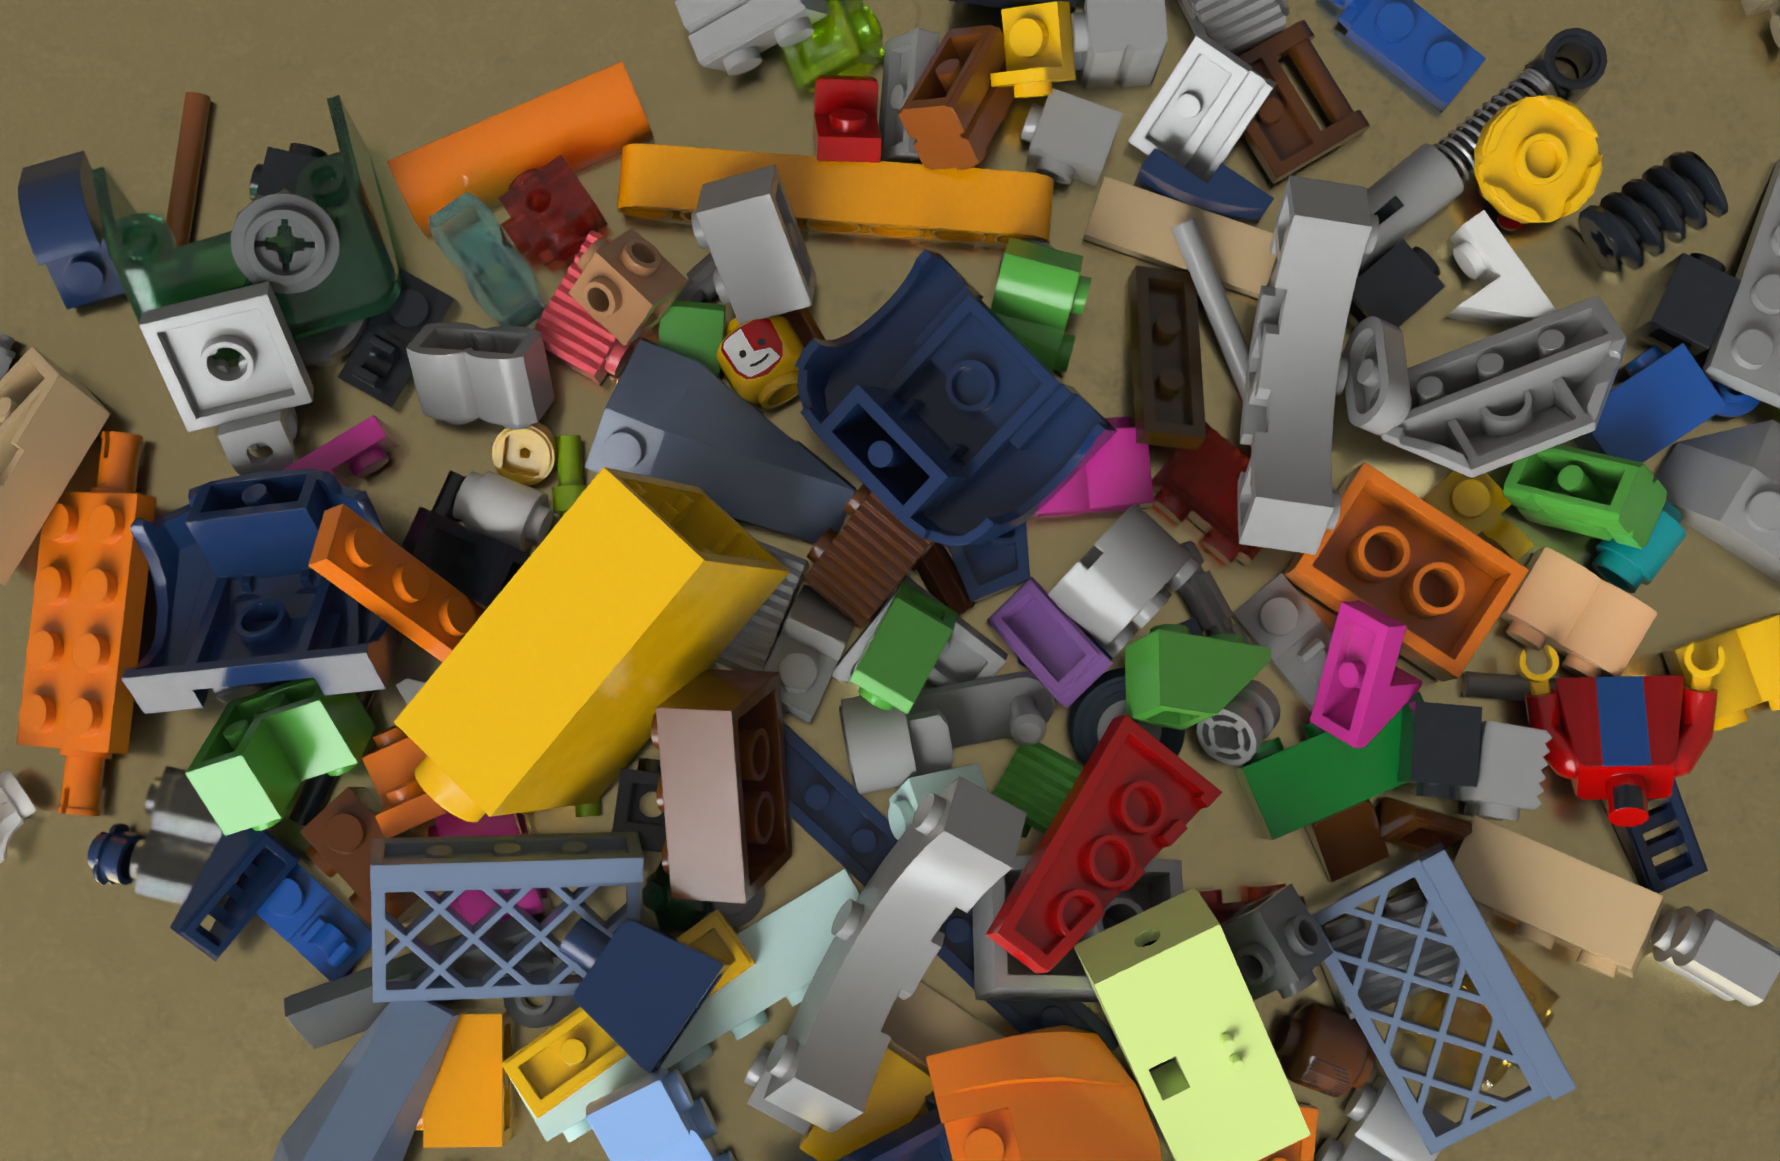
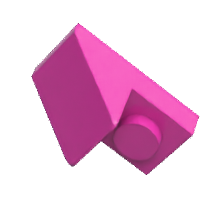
M373 415L282 470L314 469L327 471L336 477L340 485L350 487L345 479L346 477L353 474L355 478H362L380 469L389 461L386 453L398 447L399 444L387 424Z
M1360 600L1341 602L1310 717L1311 723L1355 749L1364 748L1419 691L1423 683L1415 676L1396 667L1407 625Z

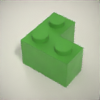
M315 678L296 679L228 702L185 774L225 836L249 828L261 831L272 827L285 817L288 812L287 807L300 783L304 780L328 773L329 776H338L354 768L362 760V754L376 727L355 692L324 695Z

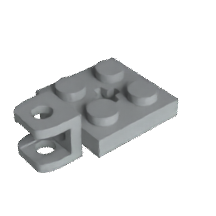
M267 281L143 311L139 327L187 431L191 432L219 425L217 436L230 464L239 475L264 470H282L292 464L294 460L293 440L296 438L298 419L294 407L313 402L314 387L270 282ZM219 348H232L242 354L240 355L239 366L229 367L225 359L214 360L212 355L216 354ZM269 446L273 453L266 458H257L248 449L257 450L260 447Z

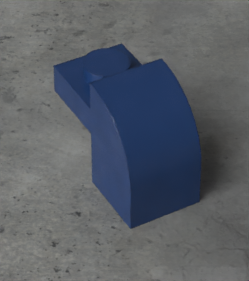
M84 150L24 167L18 185V200L25 232L38 266L46 264L66 309L128 292L129 279L105 228L109 205Z

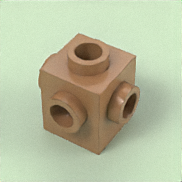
M630 228L611 242L601 237L584 252L577 263V266L583 272L568 294L622 345L627 346L661 321L689 280L669 263L653 244L645 240L633 228Z

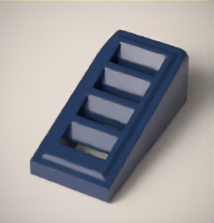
M1675 778L1672 795L1665 799H1656L1659 806L1649 810V818L1645 823L1633 827L1614 825L1642 887L1656 893L1663 892L1708 871ZM1602 800L1607 810V801ZM1666 823L1668 824L1669 831L1645 841L1644 833ZM1678 846L1681 855L1654 866L1652 857Z
M249 828L227 836L223 833L170 928L216 962L301 858L266 829L255 831ZM225 894L229 895L223 907L217 904ZM208 914L216 919L210 931L200 925Z

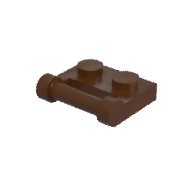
M1305 20L1291 25L1238 56L1251 65L1252 69L1267 80L1270 78L1277 83L1242 134L1273 184L1336 147L1350 142L1370 127L1361 110L1354 112L1311 41L1315 38V35ZM1282 57H1291L1332 125L1322 131L1320 130L1277 61Z

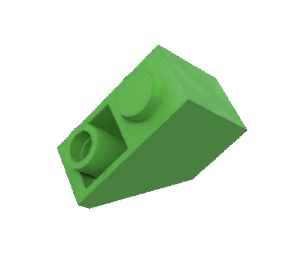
M902 581L865 643L849 681L860 686L858 688L859 693L871 704L884 710H892L896 707L908 714L951 636L959 613Z
M1162 624L1154 626L1150 629V634L1125 646L1126 715L1139 724L1184 730L1213 717L1271 661V648L1245 644V638L1237 634L1225 633L1204 637L1189 634V628L1184 625Z

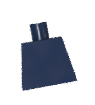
M580 918L559 947V951L588 971L572 998L649 1074L661 1067L730 966L721 958L634 918H626L612 938L585 919Z

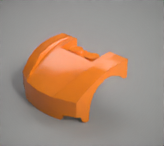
M1061 1025L925 1056L941 1124L944 1123L953 1161H1163L1160 1139L1137 1083L1125 1064L1097 1033L1069 1025Z

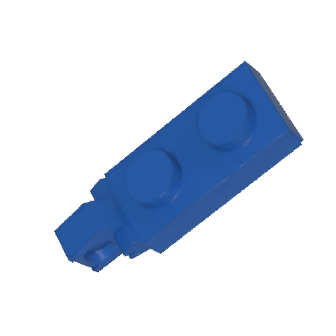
M1330 0L1343 11L1338 21L1348 30L1345 36L1438 110H1445L1486 59L1413 0Z

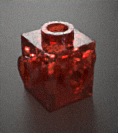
M562 155L541 169L534 168L520 174L511 182L508 191L498 198L511 216L501 226L522 256L534 249L546 267L556 260L562 262L573 258L580 251L581 245L586 241L591 230L598 232L608 225L596 203Z

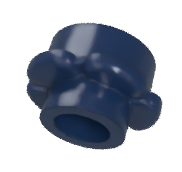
M117 823L109 829V833H99L89 847L88 864L93 869L94 879L99 884L106 885L107 882L112 885L115 883L131 884L140 875L147 858L146 840L141 835L129 832L130 828L126 824Z

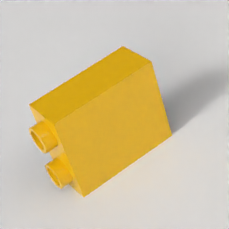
M603 467L395 719L394 723L426 754V757L414 770L416 780L437 804L456 817L468 822H478L485 813L489 817L515 813L532 815L537 810L595 803L620 774L621 768L627 766L651 737V725L656 707L703 671L709 669L790 573V570L701 488Z

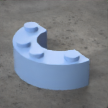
M661 1067L653 1073L647 1074L590 1102L586 1107V1118L610 1161H736L731 1151L719 1154L711 1136L718 1133L713 1116L702 1097L693 1101L689 1089L677 1069L669 1072L666 1068Z

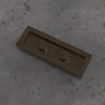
M1136 265L1128 278L1136 443L1198 450L1206 439L1196 287L1189 272Z

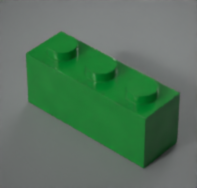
M1420 691L1407 703L1415 701L1424 702ZM1402 709L1364 748L1355 749L1310 722L1302 726L1307 736L1306 738L1285 747L1279 736L1265 741L1247 763L1234 768V773L1263 839L1275 840L1407 783L1397 782Z

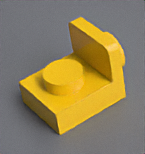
M1055 1L1001 9L1007 71L991 73V87H1013L1014 98H1030L1053 95V82L1076 80L1069 2Z

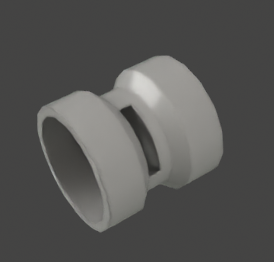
M1251 680L1217 715L1197 723L1196 734L1201 747L1207 755L1223 764L1242 765L1249 761L1263 743V739L1269 736L1280 720L1281 709L1278 699L1267 686L1259 681Z

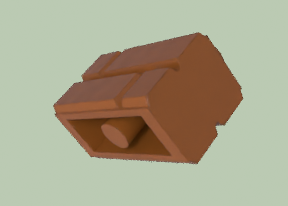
M984 25L950 29L943 37L935 54L930 59L898 113L909 137L916 138L913 145L924 167L931 170L950 168L965 170L975 167L985 158L987 154L986 148L997 128L1008 117L1009 107L1014 100V88L991 87L990 80L991 73L1007 71L1004 36L999 27Z

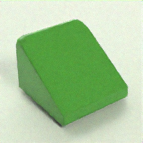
M675 300L660 321L658 344L702 361L718 374L717 378L720 379L721 367L717 361L716 352L720 342L725 338L726 305Z

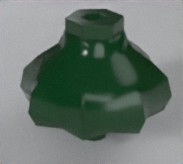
M662 860L657 870L646 878V886L642 889L643 905L646 906L645 909L656 919L661 931L666 933L676 930L686 932L699 923L702 917L712 911L710 901L671 899L670 875L664 872Z

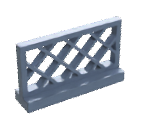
M638 831L371 838L370 886L373 1003L573 995L588 971L559 951L561 942L550 932L574 910L586 921L611 938L626 918H634L640 921L644 857ZM626 885V903L607 921L583 902L599 886ZM568 887L578 888L574 892H572ZM532 888H550L564 900L541 923L537 922L517 904ZM501 889H512V890H511L508 894H506V893L503 892ZM465 890H483L497 902L474 925L450 906ZM434 891H445V892H444L443 894H441L440 896H438ZM415 892L430 906L410 925L404 927L385 910V893ZM508 912L531 933L506 955L483 934ZM439 914L463 934L440 957L416 937ZM386 929L396 937L387 946ZM541 941L563 962L549 975L531 976L517 963ZM472 944H475L497 963L482 978H464L450 966ZM405 946L430 966L416 980L386 981V964ZM573 970H574L576 973H578V974H574V975H569ZM506 973H508V974H510L512 977H503V976H504ZM439 975H441L444 979H436V978H437Z
M1442 842L1418 853L1419 857L1310 913L1311 917L1319 924L1325 940L1333 951L1324 962L1430 1155L1548 1096L1555 1100L1577 1089L1568 1069ZM1413 877L1427 899L1419 926L1382 915L1389 890ZM1378 896L1374 912L1357 907ZM1432 912L1436 915L1446 934L1428 929ZM1344 913L1371 921L1360 956L1333 948L1321 925ZM1379 924L1416 935L1406 970L1369 959ZM1425 938L1453 946L1459 960L1452 984L1414 973ZM1341 961L1357 965L1353 982ZM1365 968L1403 979L1393 1014L1364 1005L1358 992ZM1465 970L1478 992L1460 987ZM1411 982L1448 993L1438 1028L1401 1017ZM1457 997L1483 1004L1488 1009L1491 1021L1484 1043L1447 1031ZM1373 1019L1389 1024L1385 1040ZM1398 1027L1435 1038L1425 1073L1396 1063L1391 1054V1048ZM1498 1029L1510 1051L1493 1046ZM1444 1041L1480 1052L1470 1087L1434 1076ZM1490 1056L1518 1064L1530 1085L1506 1098L1480 1090ZM1405 1078L1421 1083L1417 1099ZM1430 1086L1467 1097L1460 1121L1435 1133L1423 1112ZM1476 1100L1490 1104V1106L1473 1114Z

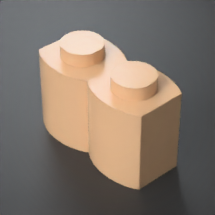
M1546 546L1536 550L1526 566L1529 569L1528 573L1499 616L1510 624L1506 633L1521 644L1540 651L1544 644L1550 645L1566 657L1562 667L1577 677L1621 676L1658 613L1639 599L1600 579L1594 573L1561 553Z

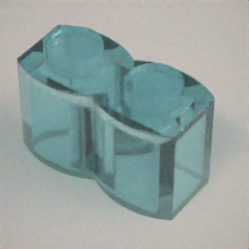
M466 192L429 217L431 233L438 248L454 268L466 278L472 297L496 326L527 327L542 316L543 310L548 306V299L541 283L526 261L512 249L507 234L490 209L480 199Z

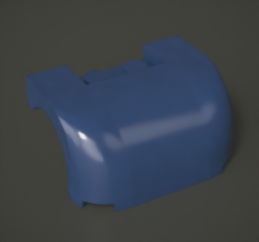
M924 249L916 258L911 271L897 291L863 324L837 339L820 340L813 338L803 349L795 364L799 368L797 389L803 406V410L800 413L818 437L903 525L919 537L947 546L984 544L1013 530L1039 511L1073 478L1117 430L1073 386L1066 385L982 301L984 297L940 253Z

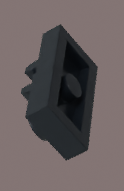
M400 268L338 378L397 411L414 382L406 347L425 325L449 322L459 305L458 301Z

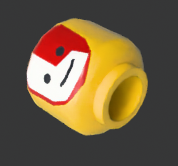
M780 315L763 319H752L743 324H739L736 317L731 320L724 329L727 336L720 342L716 357L734 392L745 401L761 404L762 408L765 409L780 406L798 395L799 368L795 364L804 347L788 320Z

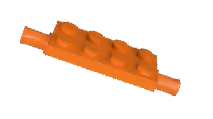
M115 431L101 432L100 438L102 442L96 487L89 488V492H63L41 527L16 744L59 748V755H65L60 806L57 809V813L101 816L100 801L105 759H112L113 753L128 754L134 697L121 678L125 669L138 665L149 571L148 561L134 538L130 526L135 519L141 517L151 523L154 521L157 497L142 495V493L136 492L141 444H143L144 437Z

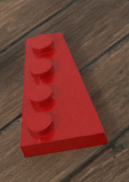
M1122 715L1113 718L985 935L1036 974L1050 972L1105 915L1104 909L1119 893L1129 890L1145 873L1144 868L1164 847L1171 846L1188 829L1186 824L1202 808L1209 807L1223 792L1130 717Z

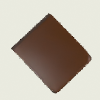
M1387 796L1381 800L1380 839H1384L1386 842L1422 852L1439 842H1442L1446 849L1472 833L1471 823L1447 814Z
M1370 799L1305 826L1330 882L1339 880L1390 857L1385 840L1380 839L1381 828Z

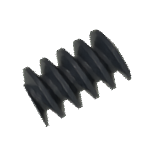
M1686 151L1685 153L1674 152L1664 159L1662 166L1654 165L1642 174V179H1631L1622 186L1621 192H1611L1603 197L1599 206L1590 205L1579 214L1578 224L1588 249L1606 271L1611 273L1617 272L1618 260H1621L1628 268L1636 271L1644 265L1640 246L1649 255L1658 257L1665 252V244L1661 233L1670 242L1678 244L1686 239V230L1682 220L1691 229L1699 231L1707 226V216L1704 208L1711 215L1720 218L1728 212V202L1716 174L1699 155L1692 151Z

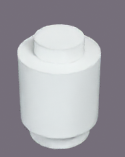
M472 471L465 478L458 491L453 507V516L455 519L463 521L465 527L525 552L532 543L540 545L545 539L553 521L554 511L547 508L548 496L544 492L492 471H488L484 475Z

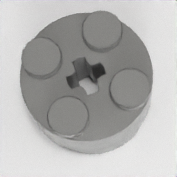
M1133 504L1094 543V546L1066 573L1050 591L1048 596L1057 604V607L1114 658L1139 631L1130 621L1132 620L1142 629L1171 597L1172 593L1164 585L1167 584L1176 592L1202 564L1145 511L1143 512L1136 504Z

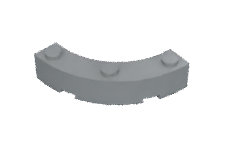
M1289 176L1270 244L1271 254H1277L1278 262L1274 276V287L1261 285L1247 365L1240 444L1251 445V458L1246 472L1241 471L1238 479L1239 544L1316 555L1325 530H1334L1337 525L1341 508V496L1339 491L1332 489L1333 418L1335 396L1341 395L1343 392L1348 371L1347 358L1341 356L1362 258L1364 254H1371L1373 252L1379 230L1378 216L1370 213L1366 187Z
M961 776L956 778L939 795L931 792L922 800L915 812L912 824L884 858L856 901L852 899L847 900L838 911L831 929V933L835 937L813 976L787 1035H782L777 1040L768 1056L766 1071L771 1073L772 1076L764 1100L830 1133H834L864 1113L876 1074L892 1038L881 1032V1029L896 998L899 997L906 1000L915 992L927 969L942 948L945 934L940 931V927L952 911L957 907L968 913L976 902L1000 878L1013 869L1027 815L1026 812Z

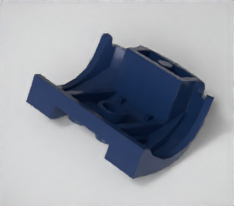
M314 469L264 470L211 481L189 489V504L156 518L152 523L141 517L135 519L131 524L130 530L149 564V571L155 588L157 617L155 637L150 651L136 667L125 669L121 679L144 714L204 708L209 688L315 678L324 695L386 689L397 645L398 630L308 566L323 514L327 509L345 504L385 534L383 524L366 490L360 491L340 485L336 477L327 471Z

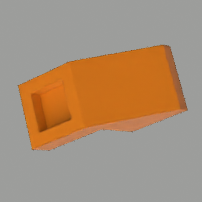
M397 725L372 736L376 747L371 748L362 757V760L383 803L375 817L384 837H394L447 813L448 811L437 804L416 780L414 770L426 757V754Z

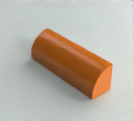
M621 61L387 161V164L414 220L422 233L427 236L619 154L625 145L642 144L654 139V136L625 66Z

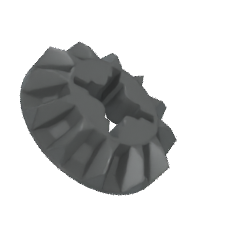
M285 188L278 193L266 196L257 194L249 205L241 212H238L232 229L231 250L241 272L254 284L269 281L275 293H301L316 287L330 275L339 255L340 239L333 215L327 214L316 203L313 196L303 197L291 194ZM282 219H288V226L292 227L294 237L304 238L305 243L295 244L293 254H290L289 264H284V255L280 254L279 245L274 242H268L266 237L272 238L277 236L279 226L282 225Z

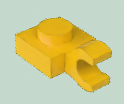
M1452 471L1422 499L1516 562L1534 546L1523 531L1500 515L1511 505V502L1503 495V490L1487 473L1471 478L1457 471Z

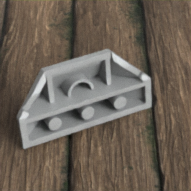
M1596 295L1407 368L1412 397L1410 411L1399 426L1393 427L1389 432L1380 436L1382 440L1473 478L1595 431L1626 350L1627 337L1599 295Z
M1769 420L1674 443L1654 475V479H1658L1667 490L1666 501L1682 514L1683 523L1780 583V424L1775 420Z

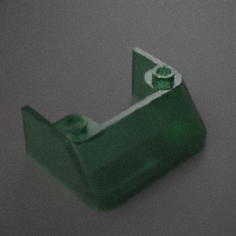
M339 95L328 98L327 102L340 152L313 160L303 168L296 181V195L303 197L313 196L316 203L327 214L333 215L340 239L339 255L330 275L316 287L294 294L274 292L294 340L381 314L397 301L401 291V278L369 151ZM104 166L91 170L107 252L138 324L140 323L143 311L254 285L241 272L235 262L231 250L232 231L177 247L172 230L161 217L151 213H137ZM282 219V225L279 226L277 236L272 238L266 237L268 242H274L279 245L280 254L284 255V264H289L290 254H293L295 244L305 243L304 238L293 236L292 227L288 226V219ZM219 348L218 352L212 355V358L214 360L225 359L228 361L238 358L242 354L232 348Z

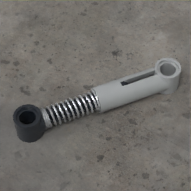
M1581 28L1565 29L1555 34L1541 52L1525 65L1524 72L1517 76L1516 81L1508 83L1507 88L1499 91V95L1492 96L1490 102L1483 103L1481 109L1474 110L1473 116H1468L1465 118L1464 123L1457 124L1456 130H1450L1447 137L1440 138L1439 144H1422L1367 188L1370 213L1378 216L1379 230L1375 248L1371 254L1363 255L1357 277L1369 269L1402 239H1406L1463 193L1464 186L1462 180H1468L1469 172L1474 173V149L1481 130L1499 108L1524 97L1554 95L1571 103L1579 101L1605 72L1607 54L1601 40L1591 31ZM1555 57H1565L1573 61L1579 70V78L1571 79L1561 74L1556 67ZM1277 263L1272 269L1267 284L1269 287H1274Z

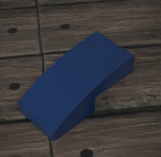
M1156 148L1153 149L1141 166L1134 183L1144 190L1242 223H1259L1274 200L1272 196L1223 163L1220 164L1209 182L1206 183Z

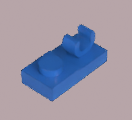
M301 859L256 912L259 917L286 942L291 944L329 981L349 975L372 949V925Z

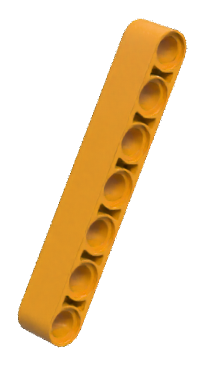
M637 143L628 144L622 148L617 211L635 218L691 222V213L697 209L703 184L776 165L800 231L1007 246L1009 237L1019 240L1035 238L1050 243L1054 180L1047 175L1039 173L980 168L931 170L924 167L923 164L817 161L816 156Z

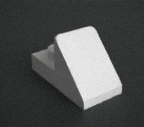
M1485 210L1464 223L1450 237V240L1455 245L1453 255L1457 264L1469 278L1473 280L1479 278L1484 288L1458 305L1447 315L1449 318L1513 328L1557 311Z

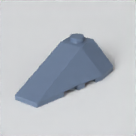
M642 338L639 340L604 409L585 468L599 473L603 467L697 486L732 518L814 543L829 528H832L838 534L840 533L847 516V512L843 509L857 490L855 486L800 441H794L763 415L764 412L755 404L741 398L718 379V374L705 363Z
M434 1000L389 1002L282 1135L272 1161H403L460 1014Z

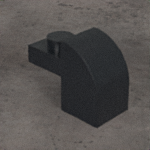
M419 507L401 546L466 595L468 599L486 607H489L531 556L513 546L480 534L423 507Z

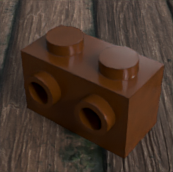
M347 787L300 832L311 843L305 850L308 857L328 877L333 878L337 873L354 891L349 897L351 904L362 917L372 924L370 886L371 838H385L375 817L382 806L365 787ZM403 832L391 838H405L410 836L406 832ZM415 892L385 893V910L401 924L426 903Z

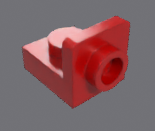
M819 75L816 77L812 136L817 161L880 163L882 137L877 120L879 85L875 77Z

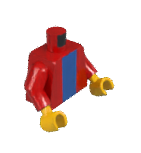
M1695 641L1690 643L1684 654V664L1692 674L1691 685L1685 687L1683 675L1556 678L1555 689H1550L1549 678L1556 673L1559 667V657L1555 649L1550 645L1544 646L1547 668L1542 674L1532 673L1528 669L1525 649L1520 650L1515 658V668L1517 673L1530 683L1531 691L1525 694L1529 728L1546 730L1552 737L1551 740L1545 743L1550 752L1543 756V758L1557 775L1571 779L1577 797L1583 800H1606L1608 819L1613 825L1633 827L1645 823L1649 818L1648 799H1665L1671 796L1674 777H1681L1691 773L1713 738L1718 691L1711 688L1713 676L1721 671L1726 661L1725 651L1720 644H1718L1717 665L1710 670H1700L1694 666L1691 659Z

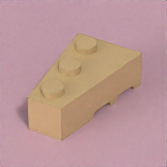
M33 346L0 380V584L4 587L111 414L83 384Z
M1474 815L1471 822L1472 833L1464 838L1453 864L1485 922L1489 923L1493 914L1517 924L1514 934L1524 940L1551 950L1554 942L1579 953L1576 962L1611 978L1615 977L1617 971L1634 978L1664 909L1663 895Z

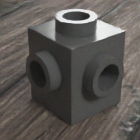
M1292 883L1245 905L1220 924L1253 1001L1278 990L1282 999L1291 997L1304 990L1317 980L1312 970L1333 953L1322 934L1319 924L1311 917Z

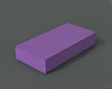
M1031 577L986 621L1055 699L1065 708H1068L1114 663L1067 614L1056 606L1057 604L1048 596V591L1035 578Z

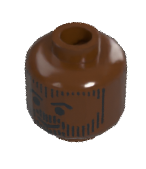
M1312 1001L1305 1004L1297 1011L1294 1017L1290 1015L1284 1016L1278 1025L1273 1042L1275 1052L1281 1054L1280 1063L1288 1080L1331 1097H1340L1348 1093L1352 1087L1356 1089L1362 1087L1370 1076L1375 1063L1376 1055L1356 1018L1350 1020L1345 1012L1319 1002Z

